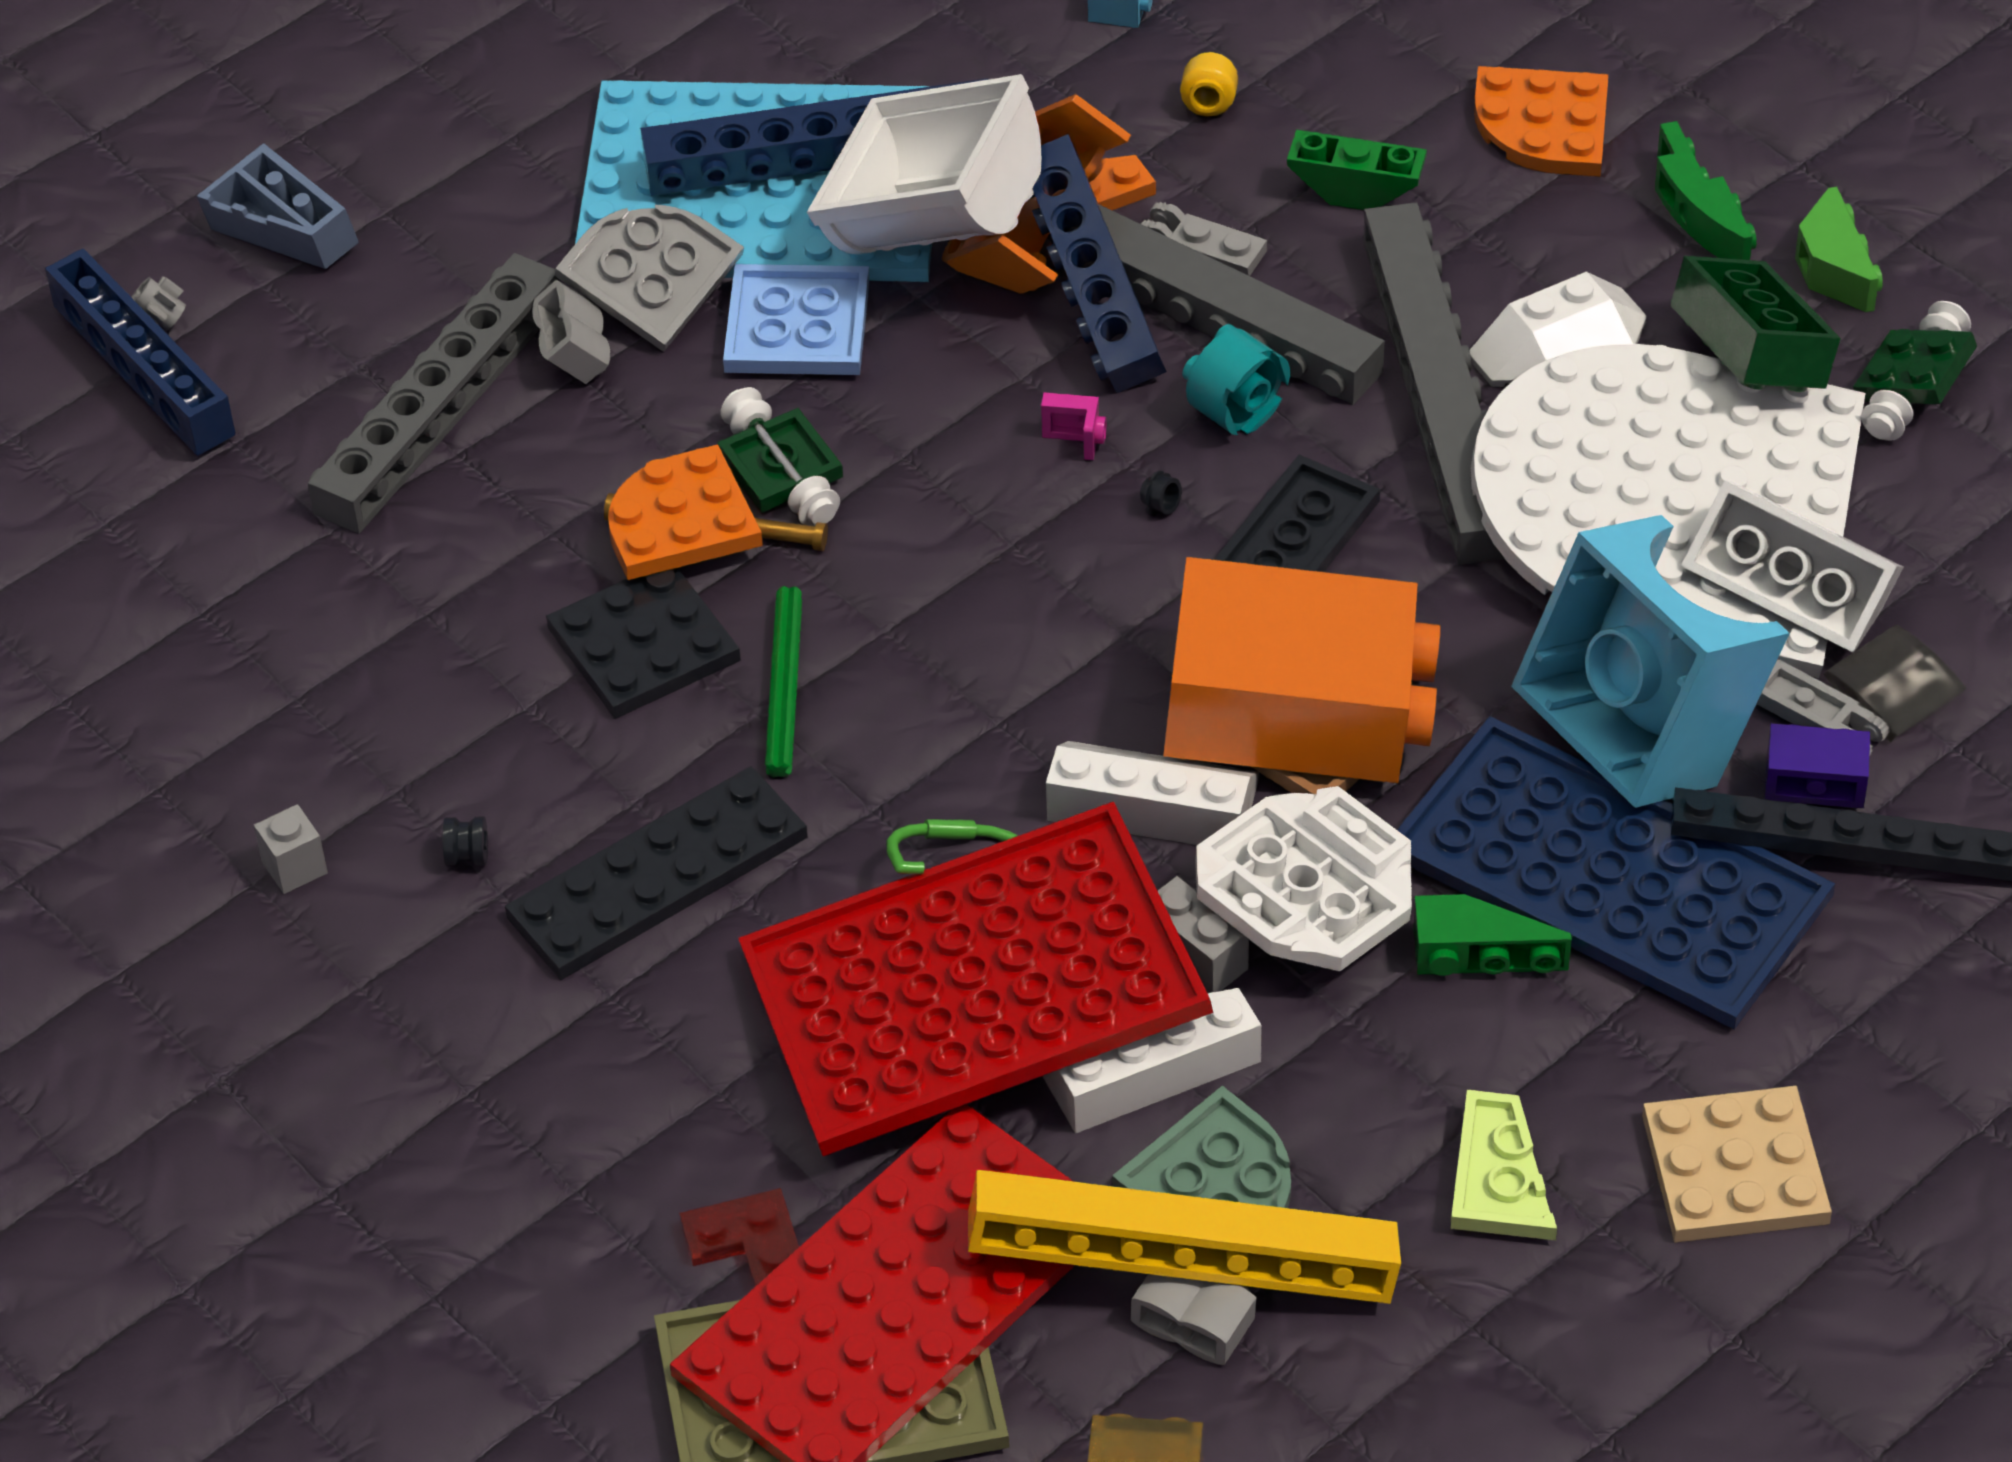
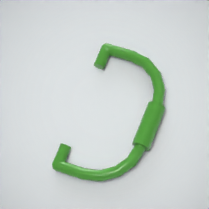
M926 819L924 823L910 824L894 830L886 840L887 855L897 873L923 874L925 870L924 862L904 861L898 847L902 840L912 836L923 835L925 839L971 840L975 836L1003 842L1018 835L995 826L976 824L974 820Z

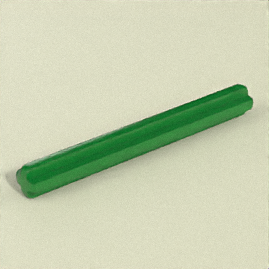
M782 586L776 592L765 756L766 773L772 778L777 776L786 778L792 772L802 614V591L796 586L791 588Z

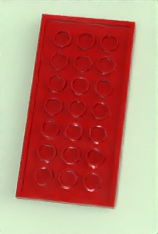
M964 1104L953 1108L670 1363L671 1376L781 1462H866L1075 1266L968 1252V1210L976 1171L985 1170L1065 1181L1073 1180L969 1105Z

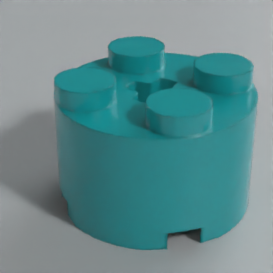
M1226 324L1218 330L1214 339L1204 348L1200 355H1194L1186 362L1182 372L1183 378L1187 380L1186 397L1192 407L1232 435H1238L1237 431L1239 430L1248 434L1261 427L1278 408L1282 398L1277 395L1281 382L1288 385L1290 366L1283 356L1245 330L1235 328L1231 324Z

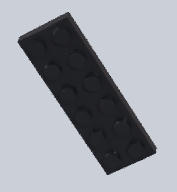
M750 766L505 905L506 916L557 977L563 980L807 839V825L757 771Z

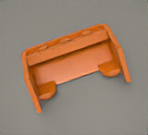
M1077 94L1035 111L1041 145L1069 134L1089 182L1093 181L1102 171L1105 165V160L1102 157L1105 152L1127 143L1131 134ZM1066 189L1059 190L1055 192L1052 196L1060 195ZM1036 197L1024 203L1017 216L1018 224L1010 232L1000 235L973 236L965 240H949L942 255V260L956 271L1020 294L1035 291L1039 287L1053 283L1058 276L1057 273L1046 266V257L1039 253L1049 233L1042 235L1034 218L1032 210L1039 208Z

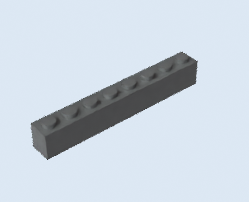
M1098 204L1140 304L1152 307L1180 323H1185L1211 336L1213 339L1218 330L1226 324H1231L1235 328L1245 330L1288 361L1291 377L1298 378L1323 390L1328 395L1335 396L1352 405L1383 374L1385 340ZM1080 225L1072 226L1067 232L1078 229ZM1089 261L1081 268L1090 267L1095 261Z

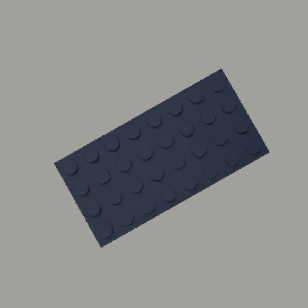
M1491 716L1484 722L1397 829V831L1411 840V868L1463 894L1571 933V948L1734 1030L1829 903L1835 889L1834 882L1761 847L1671 835V803L1663 800L1635 808L1592 765Z

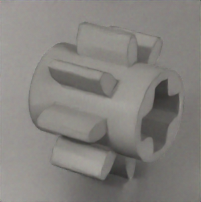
M164 276L160 278L158 283L148 277L132 295L134 301L165 331L169 330L177 322L186 307V304L178 299L184 290Z

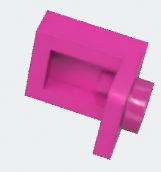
M1043 393L1041 404L1042 438L1084 441V460H1094L1096 444L1105 443L1107 417L1099 416V397Z

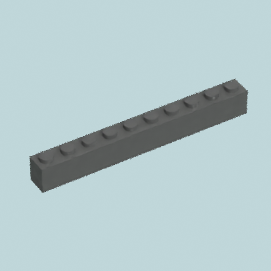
M1417 202L1365 209L1364 246L1458 565L1505 559L1493 544L1482 524L1483 513L1477 501V496L1473 495L1472 455L1481 423L1488 410L1480 409L1481 388L1478 378H1471L1469 373L1471 372L1468 345L1460 344L1462 335L1461 323L1458 313H1451L1450 311L1452 306L1450 285L1448 281L1442 282L1440 278L1442 276V262L1439 251H1432L1431 249L1433 244L1431 223L1429 219H1422Z

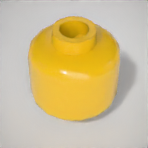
M1214 52L1200 53L1191 58L1184 68L1180 85L1181 99L1189 110L1196 115L1205 117L1218 116L1228 110L1234 102L1238 85L1237 70L1231 60L1222 54Z

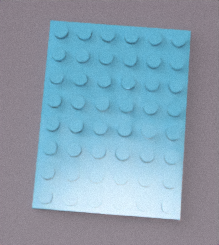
M601 81L575 244L591 226L611 213L625 208L631 211L655 208V205H666L686 210L701 217L744 247L743 255L736 264L869 266V281L929 282L932 243L924 246L917 244L897 247L889 251L877 250L871 253L849 254L834 246L823 234L820 227L814 226L807 211L830 170L651 196L644 163L640 128L930 86ZM735 265L724 278H733Z

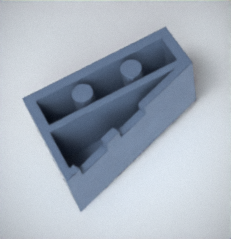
M264 143L196 196L211 230L324 269L328 268L359 243L346 209Z

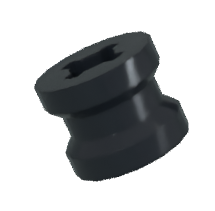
M485 816L474 817L470 822H460L456 817L444 818L443 856L446 866H457L460 861H471L475 866L487 865L488 828Z

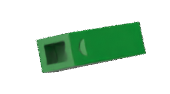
M1466 894L1415 896L1413 930L1417 975L1435 974L1446 976L1457 973L1500 974L1503 972L1531 971L1549 973L1569 970L1572 940L1571 933Z

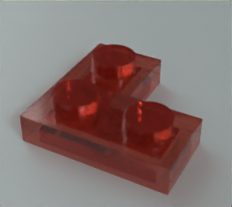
M781 1188L679 1213L681 1227L693 1266L744 1254L754 1287L799 1248Z

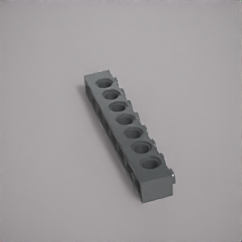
M513 253L502 267H498L493 272L487 284L477 295H473L468 300L465 308L451 323L444 326L440 336L426 351L418 355L414 365L400 380L392 384L388 394L380 403L366 413L362 423L354 432L339 443L336 452L321 468H317L313 472L308 482V490L314 515L358 534L362 532L540 330L533 319L534 298L555 280L560 281L555 276L554 268Z

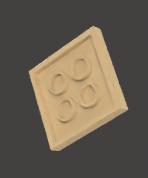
M1797 1086L1643 1104L1642 1117L1674 1243L1830 1224L1832 1211Z

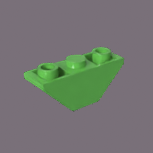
M1837 187L1828 188L1799 225L1795 253L1796 262L1808 289L1861 311H1874L1877 292L1881 291L1883 287L1881 270L1877 264L1873 265L1869 258L1868 243L1865 235L1858 234L1852 206L1849 203H1844Z

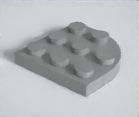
M655 205V208L631 211L625 208L607 215L591 226L555 268V276L664 352L743 255L744 247L706 220L686 210L666 205Z

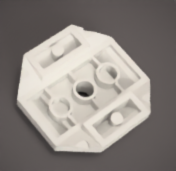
M1339 786L1317 789V794L1289 793L1265 797L1196 846L1197 899L1266 953L1278 957L1299 975L1323 968L1341 971L1410 921L1412 907L1411 840Z

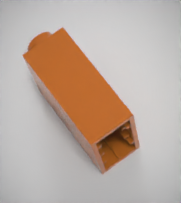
M1186 557L1163 757L1398 783L1404 744L1430 747L1436 708L1437 688L1411 685V680L1434 683L1440 640V625L1415 622L1418 583Z

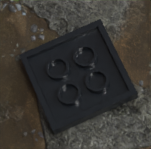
M678 568L631 580L625 579L546 615L549 631L614 719L741 661L740 648Z

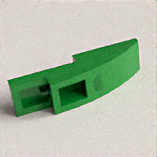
M1677 121L1660 124L1655 191L1663 205L1690 237L1716 257L1750 260L1751 250L1755 249L1757 245L1756 233L1752 223H1746L1742 215L1741 203L1737 193H1731L1723 176L1709 179L1706 168L1704 166L1700 167L1695 158V148L1690 137L1685 138Z

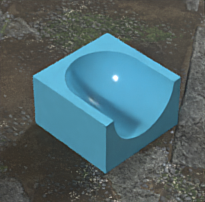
M1662 515L1578 532L1511 685L1534 710L1635 808L1673 798L1675 787L1705 790L1718 786L1790 634L1777 621L1753 623L1718 615L1696 605L1674 590L1655 568L1674 527Z

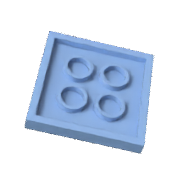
M735 264L723 356L724 373L860 375L870 280L869 266Z

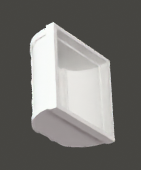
M1019 74L872 98L807 211L814 226H819L823 234L834 246L849 254H864L877 250L889 251L897 247L917 244L924 246L938 241L965 240L980 235H1000L1013 230L1018 224L1017 216L1024 203L1033 195L1032 188L1040 175L1042 160L1039 126L1032 102L1027 93L1029 87L1023 75Z

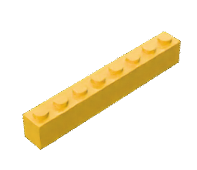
M985 1170L976 1171L968 1210V1252L1387 1304L1391 1303L1401 1266L1397 1222Z

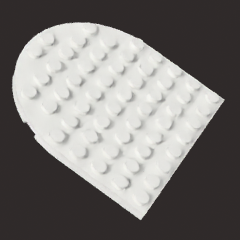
M1610 344L1569 351L1531 367L1501 391L1489 407L1476 438L1471 463V486L1473 495L1477 496V501L1483 513L1482 524L1493 544L1505 560L1526 581L1544 595L1548 591L1553 592L1578 532L1662 515L1674 526L1655 567L1662 578L1686 599L1718 615L1753 623L1777 621L1790 633L1777 660L1780 659L1812 677L1819 678L1824 664L1827 639L1682 567L1681 564L1724 480L1734 482L1843 536L1861 426V413L1866 393L1827 384L1826 389L1807 388L1805 392H1795L1783 386L1766 385V388L1761 390L1751 389L1740 384L1739 379L1727 366L1720 362L1719 358L1669 348L1664 345Z

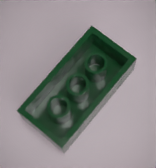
M1698 256L1683 257L1670 306L1681 316L1684 323L1691 327L1702 339V343L1719 357L1720 362L1732 371L1739 379L1740 384L1758 390L1766 388V385L1783 386L1795 392H1805L1807 388L1826 389L1841 338L1766 261Z

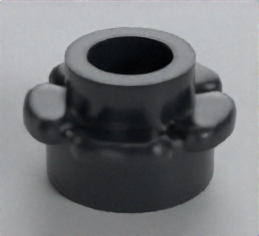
M1163 471L1154 472L1151 477H1148L1143 482L1140 490V499L1143 504L1147 505L1146 511L1151 516H1156L1158 513L1172 514L1177 509L1182 495L1180 481Z

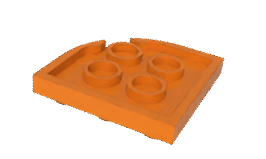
M1478 66L1474 107L1478 131L1487 144L1492 141L1506 152L1507 160L1522 167L1546 173L1601 177L1609 74Z
M718 444L649 461L645 467L631 475L619 487L610 504L608 515L610 541L627 580L763 546L762 532Z

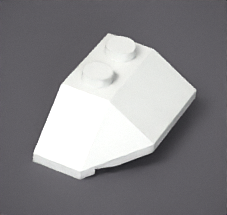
M1584 272L1509 303L1469 350L1471 363L1491 387H1504L1506 383L1510 384L1515 378L1531 367L1569 351L1610 344H1638L1647 316L1621 287L1591 273Z

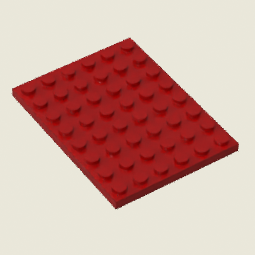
M1114 801L924 870L923 874L909 875L738 938L822 1156L1214 1013L1210 997Z

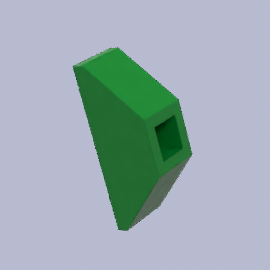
M1296 129L1287 157V166L1329 205L1365 210L1381 207L1417 187L1427 156V149Z

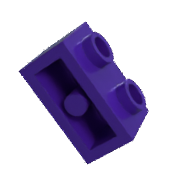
M1771 723L1766 756L1764 799L1864 808L1869 779L1870 732L1845 728L1832 729Z

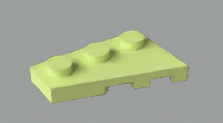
M1467 1090L1451 1229L1556 1241L1557 1226L1553 1213H1550L1545 1184L1542 1174L1538 1172L1533 1154V1143L1519 1095Z

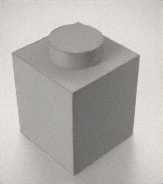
M298 804L254 824L261 861L283 894L328 874L320 835Z

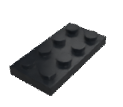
M1299 454L1214 560L1325 572L1380 502V489Z

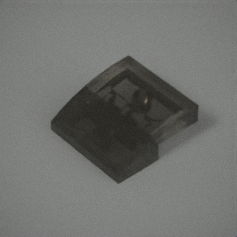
M1897 624L1824 673V676L1836 690L1860 702L1859 705L1873 712L1875 716H1879L1887 723L1889 733L1886 738L1890 743L1952 702L1967 689L1956 674L1929 647Z

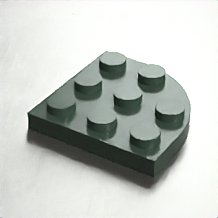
M1221 1086L1113 1174L1112 1186L1288 1208L1291 1197L1290 1161L1283 1142L1271 1125L1224 1086Z

